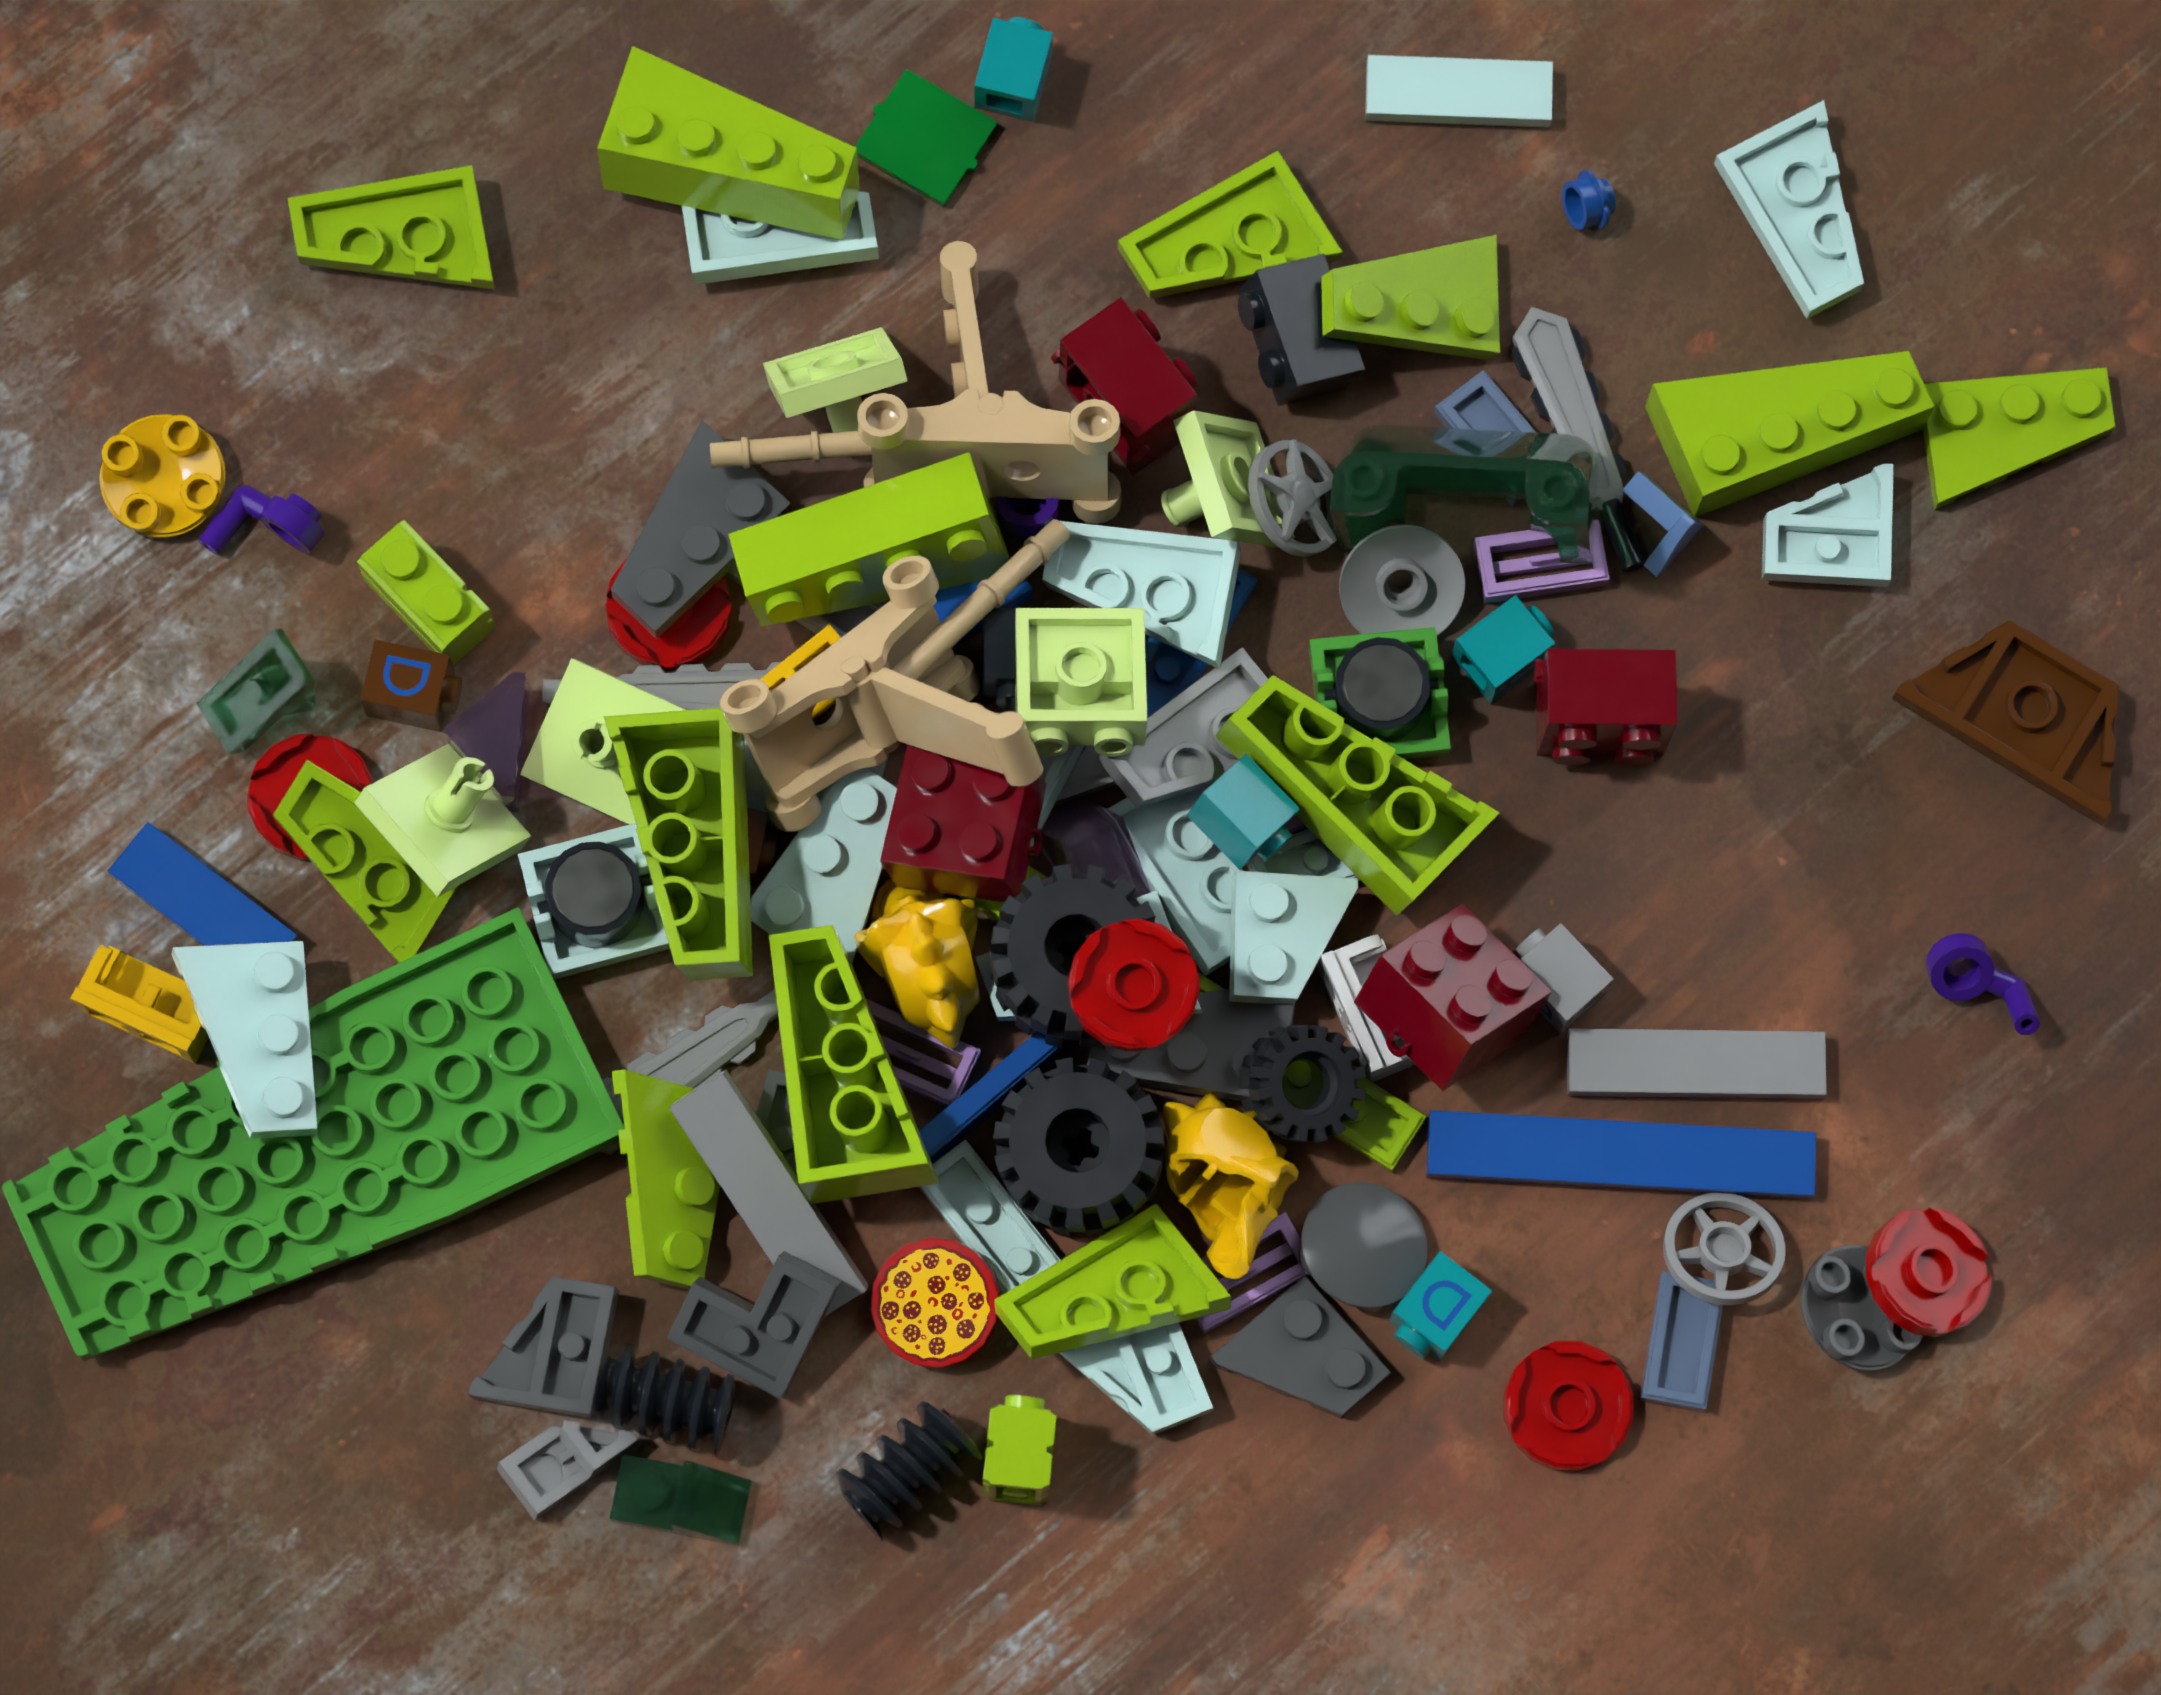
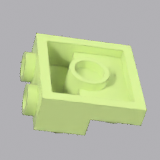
M1016 608V712L1022 715L1038 755L1053 757L1064 754L1068 750L1069 745H1094V749L1098 754L1118 757L1130 753L1133 750V745H1145L1147 694L1144 608Z

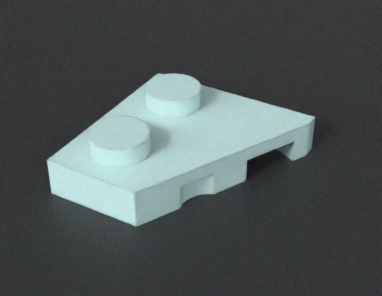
M1884 463L1874 467L1872 472L1843 485L1836 483L1817 491L1812 498L1802 502L1793 501L1767 512L1763 519L1762 580L1887 587L1891 581L1893 464Z
M1236 871L1232 877L1229 1001L1294 1004L1358 889V879Z
M1179 1322L1060 1352L1066 1360L1151 1435L1213 1411L1212 1403Z

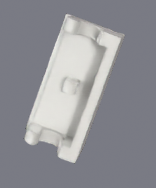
M1378 934L1320 955L1317 967L1351 1047H1355L1360 1055L1357 1058L1360 1067H1365L1366 1079L1371 1082L1416 1065L1407 1055L1403 1057L1393 1055L1386 1044L1387 1035L1354 1003L1355 998L1380 955L1387 951L1383 939H1380ZM1402 1038L1395 1041L1399 1048L1405 1045Z

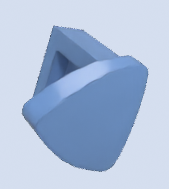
M1638 471L1622 491L1668 531L1644 564L1658 578L1705 525L1648 474Z

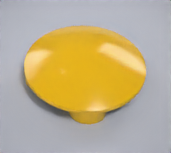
M169 414L144 417L134 421L117 435L109 438L103 446L99 476L101 493L112 515L131 531L154 538L182 535L201 525L219 504L226 478L224 459L212 436L190 417Z

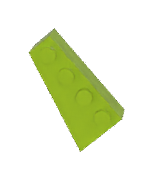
M632 46L597 147L603 189L844 240L860 190L856 147Z
M1904 351L1654 383L1645 409L1692 514L1698 517L1921 431L1933 411L1934 405L1910 352Z
M970 452L728 534L746 599L761 627L890 601L882 576L892 563L908 556H922L929 560L938 579V590L988 579L1010 559L1000 525L997 521L996 512Z
M1274 675L1225 722L1215 735L1239 760L1247 754L1300 808L1295 816L1396 916L1413 902L1500 813L1482 801L1476 803L1451 788L1452 783L1434 772L1429 771L1426 773L1395 754L1396 749L1376 737L1371 739L1344 723L1343 717Z
M721 708L603 716L609 738L613 742L619 763V773L625 793L629 798L637 826L636 832L650 871L653 891L675 966L689 981L753 976L746 754L743 733L735 732L729 727Z
M827 925L769 935L798 1184L811 1204L940 1183L847 951L834 926Z

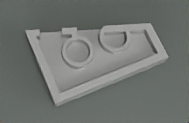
M1242 647L1223 661L1220 669L1216 667L1147 718L1145 745H1133V750L1123 756L1108 757L1099 755L1097 760L1136 809L1211 786L1239 761L1215 735L1225 722L1268 678Z

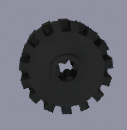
M1071 864L1054 866L1052 876L1043 880L1039 878L1037 873L1022 882L1021 892L1015 899L1009 895L1000 909L998 924L993 929L990 974L991 980L995 981L996 998L1003 1011L1010 1009L1016 1016L1015 1025L1027 1035H1030L1033 1029L1046 1035L1045 1044L1062 1048L1063 1040H1079V1048L1097 1046L1098 1040L1084 1031L1071 1008L1067 983L1070 973L1063 970L1064 956L1062 953L1072 956L1080 949L1090 934L1112 923L1137 918L1155 922L1156 916L1148 901L1140 904L1134 897L1136 887L1123 877L1120 878L1117 884L1105 879V868L1088 865L1087 874H1077L1071 872Z
M1073 1057L1055 1060L1056 1069L1042 1074L1039 1067L1024 1076L1027 1084L1017 1094L1011 1090L1002 1103L1005 1113L1001 1122H995L993 1135L997 1148V1155L994 1156L996 1165L1010 1196L1020 1206L1024 1214L1039 1226L1043 1223L1051 1227L1054 1234L1070 1238L1072 1237V1232H1086L1089 1238L1100 1237L1105 1234L1106 1228L1119 1223L1121 1225L1136 1216L1135 1212L1144 1203L1148 1206L1151 1205L1159 1192L1157 1183L1160 1175H1165L1164 1156L1166 1138L1157 1108L1150 1095H1145L1140 1089L1138 1081L1125 1070L1119 1074L1110 1070L1108 1062L1090 1058L1089 1065H1075ZM1084 1138L1091 1139L1094 1152L1098 1154L1095 1159L1085 1157L1080 1166L1074 1165L1071 1153L1067 1150L1068 1146H1080Z

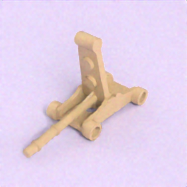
M964 241L948 243L940 252L942 294L944 299L952 304L954 308L943 310L946 342L948 348L959 346L961 362L951 363L955 397L953 400L936 406L907 408L904 402L895 395L887 393L874 394L866 398L859 406L857 412L859 431L823 434L811 431V435L748 440V437H741L740 441L710 443L712 468L744 466L745 469L755 464L813 460V463L820 462V459L872 455L873 467L865 476L864 487L970 452L989 497L1059 498L1071 500L1073 511L1077 517L1092 524L1105 523L1113 519L1121 507L1120 482L1113 473L1108 471V452L1115 448L1120 438L1119 413L1113 405L1099 399L1085 400L1076 405L1071 413L1038 407L1028 402L1018 391L1004 390L1003 397L995 393H988L974 301L979 293L977 253L972 245Z
M1053 519L1035 536L1028 537L1024 541V546L988 580L984 579L978 583L977 590L942 622H940L934 608L937 602L935 595L939 589V583L929 560L922 556H908L897 560L885 570L882 576L884 587L890 598L888 603L774 690L770 691L764 681L747 679L731 686L722 695L720 708L733 731L743 733L769 789L766 797V807L778 829L785 832L798 831L813 824L822 811V804L817 795L819 791L851 772L879 766L888 759L886 754L896 750L900 742L1005 775L1007 782L1012 786H1026L1041 776L1043 765L1022 715L1012 711L997 714L977 703H970L969 701L978 694L981 688L980 679L973 662L966 656L954 655L952 647L994 608L1001 607L1005 602V598L1040 565H1045L1051 560V555L1070 538V533L1063 523ZM835 697L836 708L832 717L824 724L814 726L812 713L816 703Z

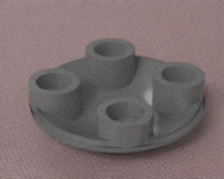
M1348 1183L1326 1192L1314 1203L1308 1212L1302 1229L1299 1262L1302 1269L1311 1275L1316 1283L1331 1297L1347 1305L1359 1307L1367 1312H1376L1406 1296L1423 1274L1428 1252L1426 1233L1414 1209L1397 1193L1373 1183Z
M1863 1245L1840 1246L1820 1256L1809 1268L1804 1278L1801 1289V1310L1805 1325L1820 1349L1830 1358L1846 1367L1862 1371H1875L1890 1367L1920 1343L1922 1335L1912 1334L1893 1323L1875 1303L1866 1280V1252L1869 1247Z

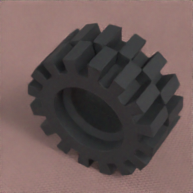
M1288 1025V1027H1277L1268 1031L1269 1038H1258L1252 1045L1257 1051L1256 1055H1245L1241 1065L1250 1069L1249 1077H1239V1089H1249L1250 1097L1241 1101L1245 1111H1255L1257 1115L1253 1119L1262 1128L1269 1129V1136L1294 1142H1321L1328 1140L1327 1135L1338 1136L1345 1131L1346 1128L1342 1124L1343 1121H1355L1360 1111L1353 1108L1352 1105L1354 1101H1364L1366 1094L1365 1089H1356V1079L1366 1078L1365 1067H1354L1352 1061L1360 1057L1355 1047H1345L1343 1045L1347 1038L1339 1032H1327L1328 1027L1319 1025ZM1300 1058H1306L1316 1064L1323 1078V1088L1319 1099L1312 1106L1305 1109L1293 1106L1285 1097L1282 1088L1285 1070L1292 1062Z

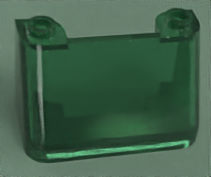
M1394 425L1368 426L1357 432L1351 439L1335 469L1332 479L1330 514L1340 550L1352 551L1365 537L1392 522L1406 524L1408 494L1522 499L1527 501V506L1531 511V530L1544 531L1554 539L1559 549L1560 563L1592 564L1598 484L1597 458L1589 443L1580 437L1569 434Z

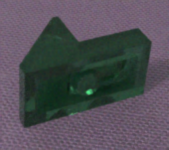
M275 629L196 704L228 755L242 753L283 716L311 711L315 707V680L283 629Z
M623 1454L609 1519L615 1523L739 1546L752 1480L684 1460L682 1466Z

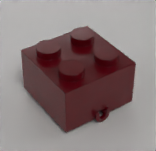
M1120 297L1060 339V348L1050 359L1054 364L1059 363V381L1077 404L1085 400L1099 399L1115 407L1120 418V438L1113 451L1130 473L1135 475L1180 443L1173 420L1193 410L1196 411L1197 393L1195 390L1199 388V385L1189 367L1179 357L1171 361L1157 342L1161 340V336L1150 317L1140 308L1133 312L1123 298Z
M1547 649L1543 663L1542 659H1535L1534 684H1536L1537 756H1552L1554 763L1562 765L1585 764L1590 762L1591 756H1616L1618 764L1630 766L1650 764L1654 762V757H1663L1677 727L1676 650Z
M907 744L880 862L897 887L1005 902L1009 895L1015 899L1021 892L1022 882L1026 879L1031 855L1037 856L1041 849L1042 832L1037 827L1047 783L1041 775L1036 781L1026 786H1012L1007 782L1005 775ZM1031 838H1034L1033 846H1030Z
M1462 903L1381 954L1355 998L1354 1003L1387 1035L1386 1044L1393 1055L1397 1057L1407 1055L1444 1091L1523 1039L1552 991ZM1399 1038H1402L1405 1042L1402 1048H1399L1395 1042Z

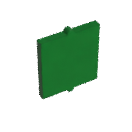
M905 69L884 103L874 105V118L854 147L857 148L858 158L945 208L966 174L974 173L977 170L976 159L997 129L998 122L912 71Z

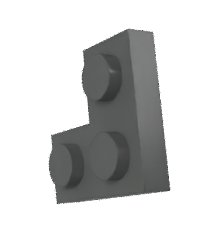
M785 1251L777 1257L755 1305L699 1277L693 1282L666 1339L782 1399L788 1392L841 1281Z

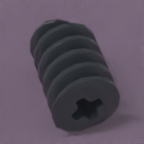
M627 1344L617 1359L610 1358V1356L607 1358L596 1388L591 1409V1419L599 1421L610 1407L613 1406L614 1425L624 1429L633 1417L638 1414L639 1432L644 1436L652 1434L659 1423L663 1421L664 1440L666 1442L674 1444L685 1429H688L689 1447L697 1452L713 1436L714 1455L717 1457L724 1441L735 1403L734 1375L727 1374L717 1389L710 1388V1372L708 1367L703 1366L691 1382L686 1381L684 1360L677 1359L667 1374L660 1373L658 1352L653 1351L640 1367L635 1365L634 1345Z
M920 1402L916 1409L922 1424L921 1427L905 1418H901L896 1424L902 1443H898L888 1436L881 1435L876 1440L882 1458L880 1461L862 1451L856 1456L861 1477L843 1468L836 1472V1478L843 1497L864 1524L882 1542L884 1540L877 1522L883 1519L897 1528L902 1527L904 1523L898 1508L901 1502L919 1512L924 1508L918 1491L920 1486L923 1485L939 1495L945 1491L938 1471L943 1468L959 1478L965 1474L958 1456L962 1451L979 1461L984 1458L969 1435L944 1408L939 1410L928 1402Z

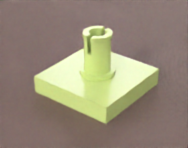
M882 327L763 363L769 387L786 418L825 407L833 433L859 431L857 412L863 402L861 395L908 381L902 358Z
M1194 410L1173 420L1192 479L1173 489L1163 491L1161 495L1162 507L1170 522L1174 526L1182 528L1187 526L1189 522L1204 515L1213 538L1276 547L1260 527L1254 515L1249 497L1248 478L1250 468L1256 455L1265 448L1257 423ZM1269 461L1265 473L1274 475ZM1264 487L1269 510L1277 524L1281 527L1282 519L1273 507L1271 491Z
M571 658L520 775L629 825L634 824L635 819L619 773V763L613 742L609 738L603 716L682 711L687 709L584 662Z
M449 743L365 787L354 802L437 897L520 852L531 837L529 832L490 790L494 782L492 771L490 769L487 770L479 778L478 774L486 764L476 758H462Z

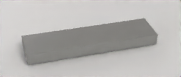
M1569 1028L1567 1031V1096L1824 1099L1827 1095L1825 1032Z
M726 1069L671 1104L669 1109L773 1266L777 1257L785 1251L841 1281L825 1316L867 1290L869 1284L816 1204H811L798 1184V1177Z

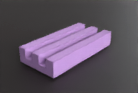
M1599 520L1476 537L1474 539L1473 546L1475 556L1478 559L1479 580L1482 581L1484 603L1509 600L1514 595L1518 598L1602 587L1607 586L1610 580ZM1582 540L1589 541L1590 548L1497 562H1492L1491 557L1492 553ZM1593 563V569L1499 583H1496L1495 577Z
M866 999L874 1021L961 1059L958 1069L880 1035L888 1055L951 1082L948 1090L893 1066L901 1088L945 1108L958 1099L970 1079V1074L974 1065L976 1066L981 1050L960 1040L957 1047L950 1049L926 1030L906 1023L901 1014Z
M1286 1212L1279 1215L1266 1228L1259 1244L1279 1233H1282L1286 1243L1255 1259L1252 1262L1250 1271L1241 1278L1230 1279L1223 1277L1219 1279V1282L1228 1292L1292 1255L1295 1256L1298 1264L1233 1299L1230 1310L1198 1317V1324L1204 1334L1292 1286L1304 1275L1306 1277L1309 1276L1302 1269L1299 1262L1301 1238ZM1208 1256L1203 1257L1202 1261L1210 1271L1214 1270Z

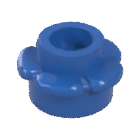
M1584 170L1578 174V179L1566 182L1562 189L1563 209L1568 221L1575 229L1581 230L1590 227V229L1595 231L1608 225L1610 215L1614 213L1616 208L1614 191L1606 179L1595 178L1592 171Z

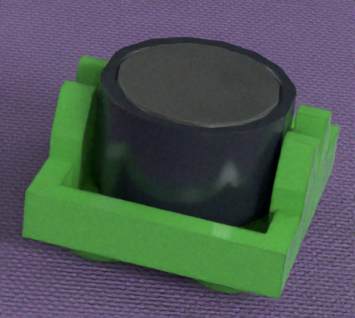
M1435 627L1309 640L1308 648L1315 701L1343 717L1344 723L1371 739L1376 737L1396 749L1395 754L1405 760L1449 755L1451 745L1447 722L1448 693L1447 688L1444 689V662L1439 657Z

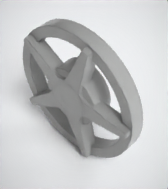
M1282 440L1263 448L1252 462L1248 478V489L1254 515L1267 537L1283 551L1299 557L1312 556L1322 552L1337 540L1343 518L1342 500L1338 485L1341 484L1339 478H1334L1325 461L1314 450L1297 440ZM1276 453H1285L1287 475L1282 477L1265 473L1268 462ZM1303 462L1315 474L1319 481L1318 483H1314L1313 480L1308 475H1306ZM1264 487L1271 491L1273 507L1282 519L1281 527L1277 524L1269 510ZM1323 494L1327 505V521L1320 510V496ZM1307 522L1320 539L1315 544H1305L1291 538L1298 524Z
M1731 1193L1703 1194L1681 1205L1669 1220L1663 1239L1665 1264L1675 1281L1691 1295L1720 1307L1721 1305L1748 1303L1763 1296L1776 1283L1785 1260L1784 1237L1774 1218L1756 1202ZM1714 1207L1730 1208L1743 1212L1750 1216V1218L1740 1226L1727 1221L1714 1223L1703 1209ZM1692 1215L1701 1232L1698 1246L1675 1251V1233L1680 1224ZM1759 1224L1771 1240L1774 1252L1773 1266L1750 1254L1751 1240L1749 1236ZM1701 1264L1706 1270L1714 1274V1288L1694 1279L1682 1265ZM1741 1270L1764 1277L1751 1287L1733 1291L1725 1290L1728 1276L1737 1274Z

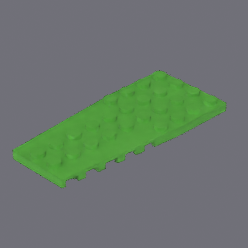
M519 907L349 986L308 1009L317 1131L315 1135L250 1139L220 1070L221 1064L217 1061V1068L187 1085L184 1081L161 1093L163 1096L161 1100L129 1118L125 1114L105 1125L107 1129L105 1132L73 1150L66 1147L49 1157V1164L15 1183L10 1179L2 1185L3 1193L73 1350L81 1360L88 1361L452 1222L619 1142L618 1130L624 1129V1125Z

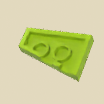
M1279 151L1272 153L1118 240L1119 252L1149 299L1246 280L1258 269L1320 254H1325L1327 263L1340 261L1342 258V250Z
M472 165L287 198L297 257L302 265L495 289Z
M1497 235L1335 268L1321 276L1323 337L1489 360L1500 353Z
M2107 367L1924 384L1934 405V409L1923 428L1934 510L1953 503L1956 498L1983 486L1987 488L2004 481L2009 475L2034 464L2048 462L2110 435L2115 428Z
M306 760L272 816L397 963L415 956L456 887L437 897L355 805L354 802L361 792Z
M625 1069L612 1071L614 1095L621 1094L624 1129L618 1130L620 1152L628 1156L631 1193L626 1197L634 1276L690 1290L697 1278L705 1277L720 1184L669 1109L672 1103L694 1090V1088Z
M1157 1203L995 1299V1313L1031 1359L1231 1309V1295Z

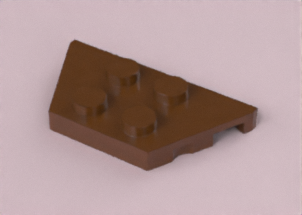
M2011 620L2006 621L1986 633L1981 640L1969 647L1957 650L1944 658L1940 664L1913 680L1908 679L1903 682L1892 697L1896 702L2098 824L2103 825L2112 812V800L2109 799L2111 767L2115 763L2116 738L2114 736V718L2118 713L2119 685Z

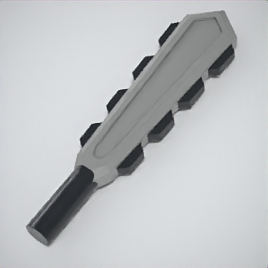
M1531 307L1513 336L1512 341L1515 349L1511 357L1520 377L1531 380L1534 391L1530 398L1539 418L1549 420L1553 427L1549 440L1556 455L1567 459L1571 466L1567 473V479L1573 492L1585 496L1588 504L1600 514L1622 571L1626 573L1644 566L1646 561L1622 504V489L1624 488L1622 481L1627 475V470L1622 456L1612 452L1609 442L1613 438L1614 432L1608 415L1597 410L1595 403L1600 397V391L1594 374L1585 371L1581 361L1586 355V350L1579 330L1569 327L1567 318Z

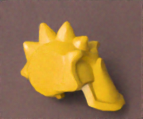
M890 878L878 889L871 905V926L866 930L857 932L854 936L856 947L863 959L875 972L885 978L903 1020L908 1024L926 1030L946 1047L954 1049L960 1040L967 1016L980 1001L979 988L971 955L977 931V909L975 903L971 899H964L962 901L954 898L948 899L944 893L897 887L892 878Z
M1207 1093L1194 1108L1182 1103L1167 1102L1163 1106L1164 1122L1168 1137L1165 1145L1164 1170L1169 1188L1178 1197L1179 1202L1191 1210L1199 1228L1206 1238L1212 1242L1206 1254L1213 1268L1226 1278H1241L1250 1271L1261 1237L1266 1228L1278 1218L1277 1209L1281 1205L1284 1194L1289 1186L1297 1180L1299 1171L1293 1163L1284 1159L1287 1151L1286 1147L1276 1141H1271L1267 1132L1253 1119L1257 1115L1255 1111L1241 1113L1233 1108H1227L1213 1093Z

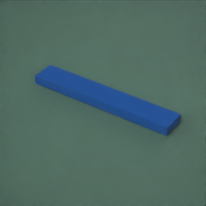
M1430 1110L1428 1114L1426 1178L1705 1194L1731 1193L1740 1196L1810 1200L1815 1196L1816 1132Z

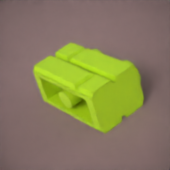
M405 520L394 526L361 555L357 561L363 580L432 652L450 655L453 666L495 628L494 621L491 618V611L472 590L467 591L463 580Z
M1009 1395L1005 1397V1405H997V1407L990 1409L983 1474V1495L988 1497L990 1501L1039 1506L1042 1503L1048 1502L1057 1416L1051 1413L1050 1410L1044 1409L1045 1400L1030 1396Z

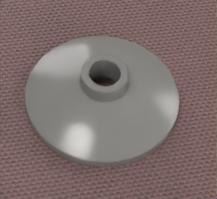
M1412 525L1386 527L1365 537L1349 553L1343 564L1339 579V596L1342 608L1349 622L1361 634L1435 627L1437 636L1455 619L1462 606L1465 594V575L1455 550L1438 534ZM1405 570L1411 574L1410 580L1404 586L1394 587L1388 583L1390 575L1395 571Z

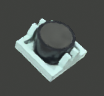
M636 823L518 854L545 961L553 979L670 949L653 891L650 871L636 832Z

